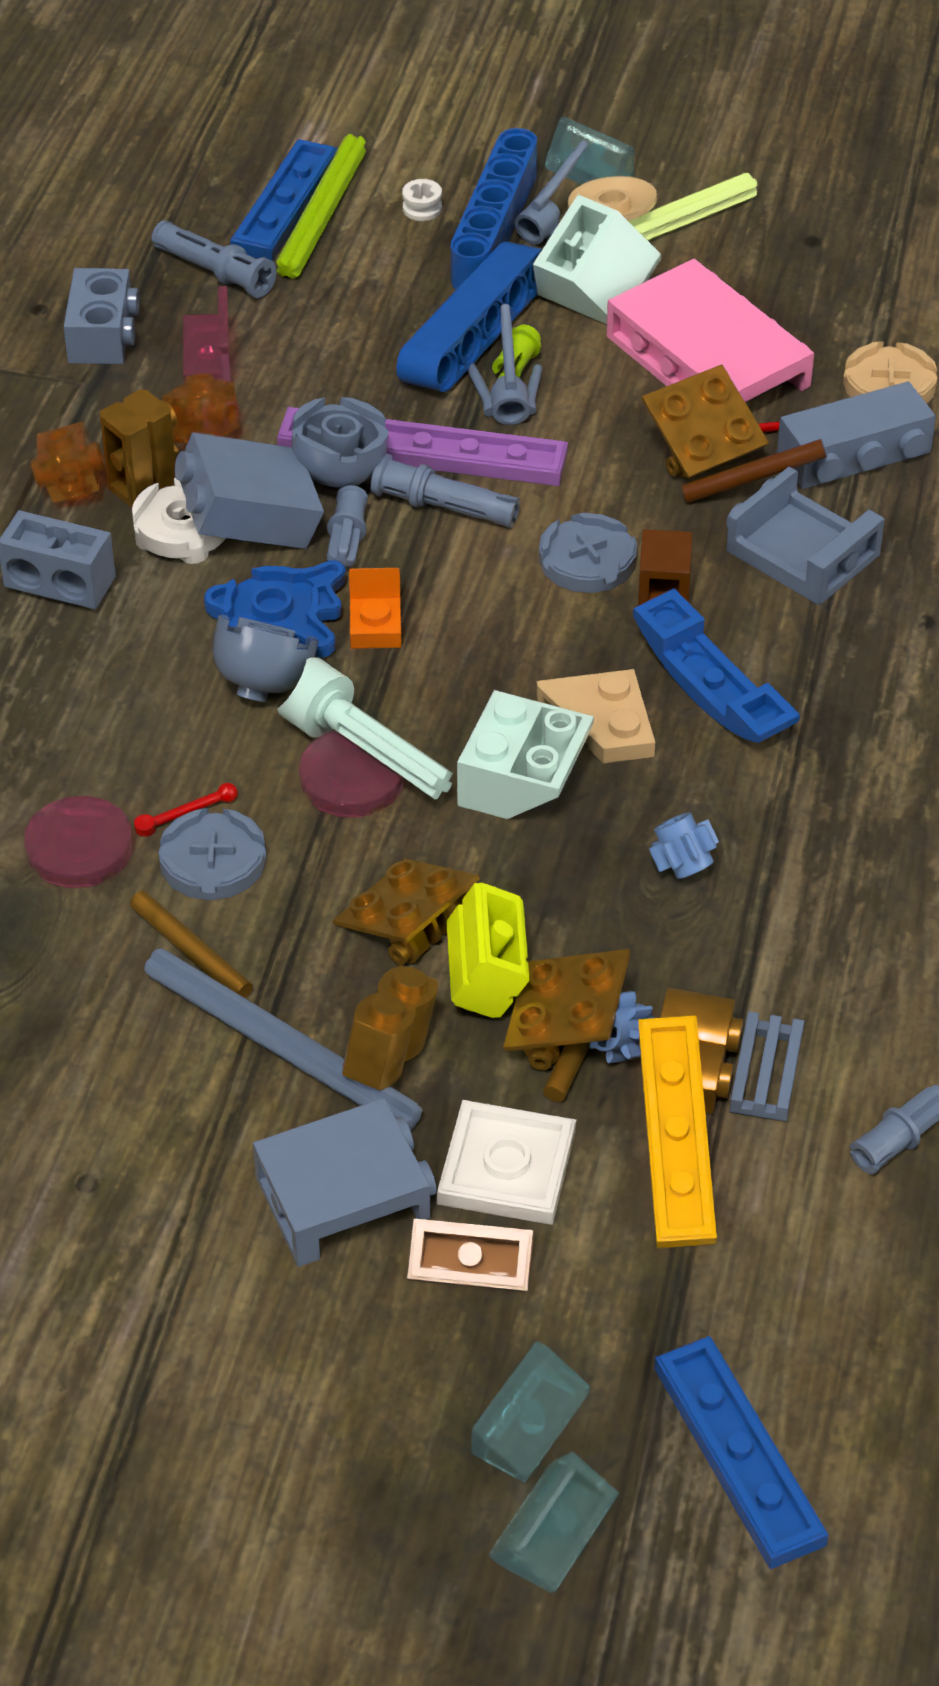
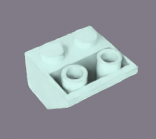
M578 194L533 264L537 293L544 298L607 324L608 300L648 281L661 260V254L617 210Z
M494 690L457 762L458 806L509 819L559 797L594 724V716Z

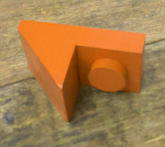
M400 568L349 569L351 649L401 648Z

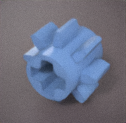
M687 812L673 817L654 828L658 841L651 844L652 847L649 848V851L659 872L672 867L676 878L681 879L705 869L714 862L709 851L716 848V844L719 841L709 819L696 824L691 812Z
M634 991L621 992L610 1040L591 1042L589 1044L590 1048L606 1051L607 1063L641 1058L638 1019L654 1018L651 1013L653 1010L652 1006L636 1003Z

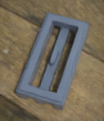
M748 1011L730 1101V1112L787 1122L804 1020L793 1019L792 1025L781 1024V1016L771 1015L770 1021L767 1022L759 1020V1013ZM756 1036L766 1037L754 1101L744 1100ZM779 1039L789 1041L778 1103L777 1105L766 1104Z

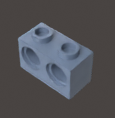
M74 268L64 322L68 363L124 364L126 345H134L135 322L134 317L131 316H138L139 289L131 288L129 269Z
M18 510L0 538V563L4 587L96 609L116 577L111 532Z

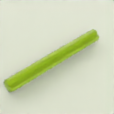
M349 134L341 142L276 260L278 265L277 273L281 277L288 276L291 279H295L300 275L366 153L364 147L366 141L362 136L355 137Z

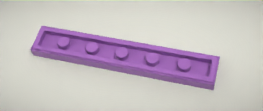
M287 408L277 436V445L292 447L293 416L299 408ZM386 419L385 422L386 429H389L386 453L391 454L394 461L415 467L426 464L436 471L560 486L568 455V442Z

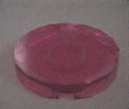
M337 731L325 733L311 742L300 758L299 780L303 793L305 791L311 797V803L319 810L338 817H361L372 814V808L378 807L383 803L385 808L394 802L403 788L404 778Z
M91 796L66 797L47 804L32 816L25 829L26 859L31 868L33 866L37 869L39 876L51 884L67 888L90 887L103 882L102 876L111 873L113 870L117 874L125 867L132 854L131 824L124 812L108 800Z

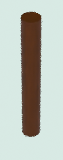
M818 439L683 484L682 490L687 503H691L781 473L788 467L796 468L826 458L827 453L822 439Z

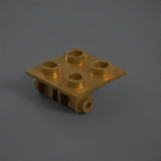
M723 364L641 397L672 451L671 457L667 458L665 462L671 476L679 475L682 478L687 476L689 479L769 444Z
M405 858L390 866L386 871V875L370 889L355 896L351 900L349 907L332 921L337 926L388 938L392 945L388 948V954L398 965H404L406 962L414 963L431 947L430 944H436L441 939L442 934H447V919L458 905H463L462 899L473 884L480 880L478 874Z
M624 949L527 961L530 981L516 998L503 1046L504 1050L523 1049L529 1058V1064L533 1068L547 1070L551 1067V1064L556 1063L559 1059L560 1049L558 1045L610 1040L631 954L630 950Z

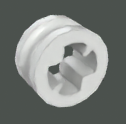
M417 179L407 183L403 187L404 214L416 221H428L438 217L442 212V188L440 185L428 179Z

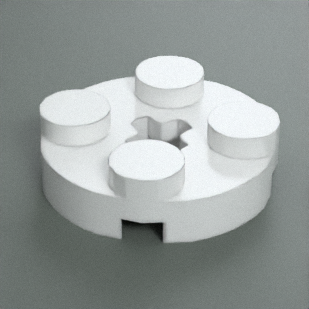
M174 478V486L159 490V483H156L142 491L134 501L132 516L137 546L142 550L164 557L180 558L185 563L196 564L207 559L209 551L218 547L226 539L198 534L192 515L186 509V498L181 483L176 478ZM184 515L190 516V518L185 520H176L181 519Z

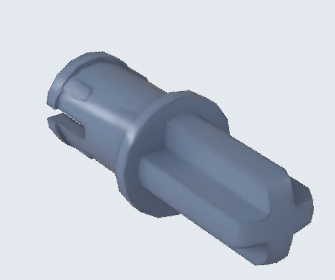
M348 485L338 491L335 514L330 517L327 524V531L330 535L327 561L336 560L344 566H353L356 562L359 541L366 534V524L363 519L368 501L367 493L360 487Z
M939 1085L925 1088L899 1109L890 1107L883 1113V1120L877 1126L850 1144L849 1148L852 1149L850 1155L861 1170L868 1174H875L896 1154L905 1148L913 1149L920 1144V1135L939 1121Z

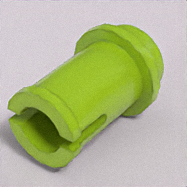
M519 325L512 328L515 376L519 378L531 358H535L541 350L540 334L529 325ZM503 350L493 362L492 369L495 374L504 365ZM504 370L502 371V373L499 375L498 378H500L501 376H504V375H505V374H504Z

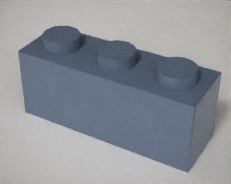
M907 381L780 417L777 453L822 439L827 457L793 468L798 471V484L802 489L930 453L936 415L912 384Z

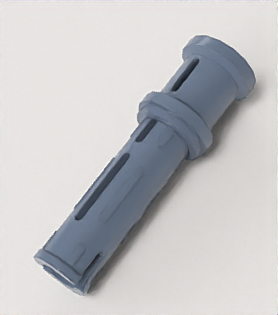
M166 220L159 222L152 233L154 247L213 271L221 283L228 286L237 284L244 287L248 295L255 298L264 297L273 287L277 271L275 263L270 259L251 257L247 255L244 248L235 244L225 247L218 245L195 233L179 228Z
M387 453L374 469L370 488L372 495L380 497L385 493L409 500V504L416 508L424 507L426 504L439 506L478 519L495 522L507 528L513 527L520 509L519 497L500 494L489 489L436 475L434 469H431L429 465L421 464L419 467L394 461L392 455Z

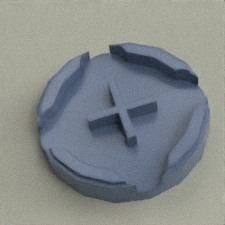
M602 514L571 515V521L560 524L559 519L550 524L541 535L539 564L544 575L556 585L574 592L596 593L611 590L627 581L636 566L637 542L635 537L633 536L632 538L627 533V527L620 521Z
M206 808L194 810L176 818L163 831L160 839L158 853L162 876L173 889L188 897L216 900L230 898L249 889L261 877L267 861L263 832L251 818L236 810L223 808V814H209V809Z

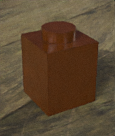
M642 530L638 606L672 589H675L688 602L693 532Z

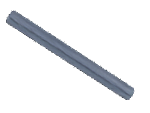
M159 948L153 951L150 959L145 963L144 970L152 979L357 1105L362 1106L385 1098L395 1119L403 1117L410 1131L414 1129L416 1123L420 1120L423 1110L415 1101L392 1087L378 1091L343 1076L342 1066L344 1058L165 949Z

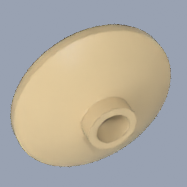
M626 176L604 177L586 182L574 189L569 195L568 207L571 206L579 194L617 210L629 221L643 216L653 209L657 202V192L650 183L642 179Z

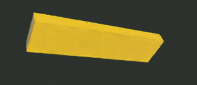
M681 1016L638 1019L657 1248L716 1244L717 1234L697 1017Z

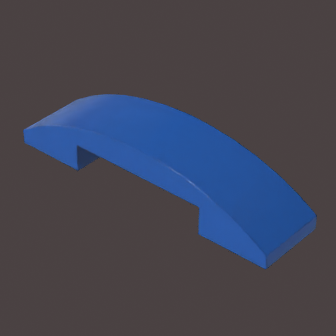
M675 589L633 608V617L669 674L702 710L723 727L746 740L759 743L799 722L800 714L769 683L757 688L703 633L705 619Z

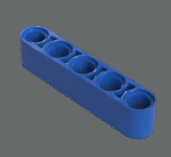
M523 128L507 129L497 138L451 241V284L456 290L503 241H510L515 229V218L522 212L536 180L537 137L530 130Z
M504 241L499 244L400 350L396 365L399 380L402 383L441 392L451 389L469 369L470 365L502 333L501 306L503 304L509 305L512 322L538 294L533 264L543 249Z

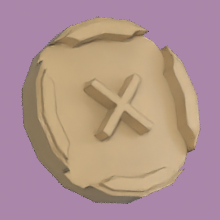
M873 342L856 349L847 358L843 384L846 393L850 397L907 381L912 384L926 404L934 397L938 379L935 362L924 351L910 344L896 342L895 348L883 347L884 342Z

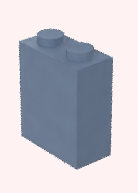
M192 432L185 451H181L177 456L175 476L181 483L186 498V509L192 515L198 534L307 549L324 510L308 469L299 462L292 447Z

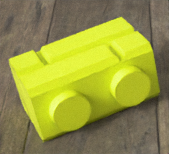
M482 882L474 883L462 899L463 905H458L447 919L451 1001L454 1005L491 1018H501L512 1004L513 996H518L530 981L529 966L526 961L528 954L523 900L518 895Z

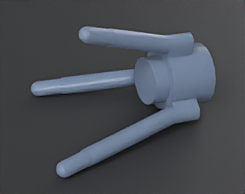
M582 140L550 182L545 185L531 204L515 218L514 224L518 234L529 244L538 245L545 238L549 240L559 225L560 210L549 198L579 160L588 146L587 141Z
M503 304L501 306V331L505 375L496 380L491 392H489L474 363L470 365L468 372L483 401L484 414L486 416H493L497 422L502 424L515 425L525 421L529 415L536 413L535 399L541 379L542 366L537 364L533 367L528 387L518 376H515L510 307L508 304Z

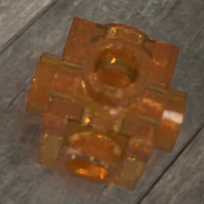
M199 373L186 377L184 384L162 395V400L172 407L177 417V425L173 427L174 442L188 444L192 432L223 437L240 427L239 405L236 401L234 381L216 380L212 374Z
M83 421L37 434V458L31 459V467L39 488L47 487L53 503L63 500H81L92 492L99 491V471L105 470L104 458L98 442L91 443Z

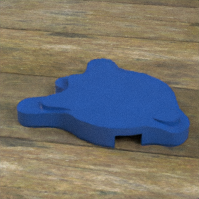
M336 560L326 561L317 566L304 569L285 566H262L253 568L251 570L252 578L241 582L237 586L235 580L232 579L226 584L210 587L204 595L206 612L215 619H218V615H228V626L237 627L238 618L242 617L294 630V638H298L299 643L304 645L307 635L315 637L319 640L315 657L323 658L334 652L335 635L322 621L335 620L342 615V602L335 594V591L345 584L347 578L346 568L341 562Z

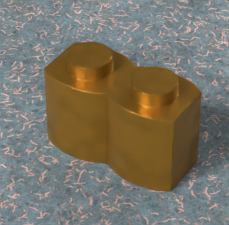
M402 965L387 971L378 983L377 992L364 998L355 1009L342 1066V1075L378 1091L393 1085L401 1076L404 1062L414 1058L424 1047L437 995L438 980L426 976L416 968L404 967Z
M668 987L660 1018L697 1017L705 1113L713 1114L716 1097L728 1098L734 1064L724 1063L726 1051L738 1052L743 1019L733 1017L734 999Z

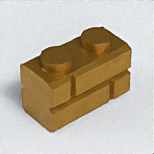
M139 389L123 398V403L115 402L101 410L100 422L108 489L132 508L139 494L149 486L159 483V490L174 486V478H176L175 462L179 450L174 444L173 427L177 425V417L172 407L166 401L159 400L148 390Z

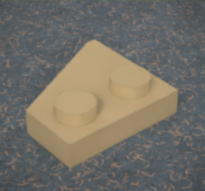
M634 669L537 681L536 696L538 702L550 703L556 707L594 716V724L585 742L588 745V749L602 763L655 756V740Z

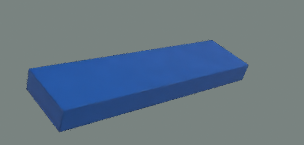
M298 139L230 239V244L244 248L247 255L257 259L265 257L273 261L294 230L338 148Z
M711 1336L655 1357L654 1369L769 1569L771 1570L827 1546V1531Z

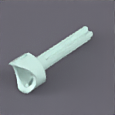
M311 657L306 659L302 676L294 691L277 708L278 713L283 718L297 726L310 737H321L330 733L333 729L434 799H438L442 791L448 792L452 785L449 782L453 774L451 771L352 704L354 686L347 676L341 674L320 658Z

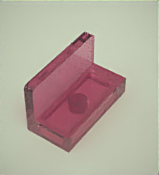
M218 286V314L183 315V376L185 389L231 387V339L227 286Z

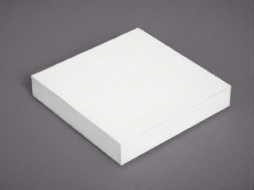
M462 1100L437 1190V1204L553 1225L576 1132V1120Z

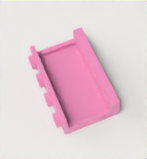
M696 259L685 262L608 300L606 337L666 386L723 364L745 402L787 380L801 391L811 387L814 352Z

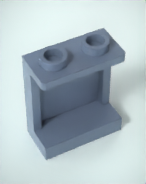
M788 467L775 478L768 479L758 492L744 503L735 505L730 511L726 521V527L728 528L726 551L820 606L880 555L885 518L871 510H867L853 523L847 521L797 491L798 471Z
M385 1098L253 1142L256 1179L297 1267L320 1260L319 1239L408 1207L412 1208L417 1219L427 1220L430 1218V1196L437 1192L434 1176L425 1160L417 1162L412 1152L414 1143L409 1126L403 1117L395 1119Z

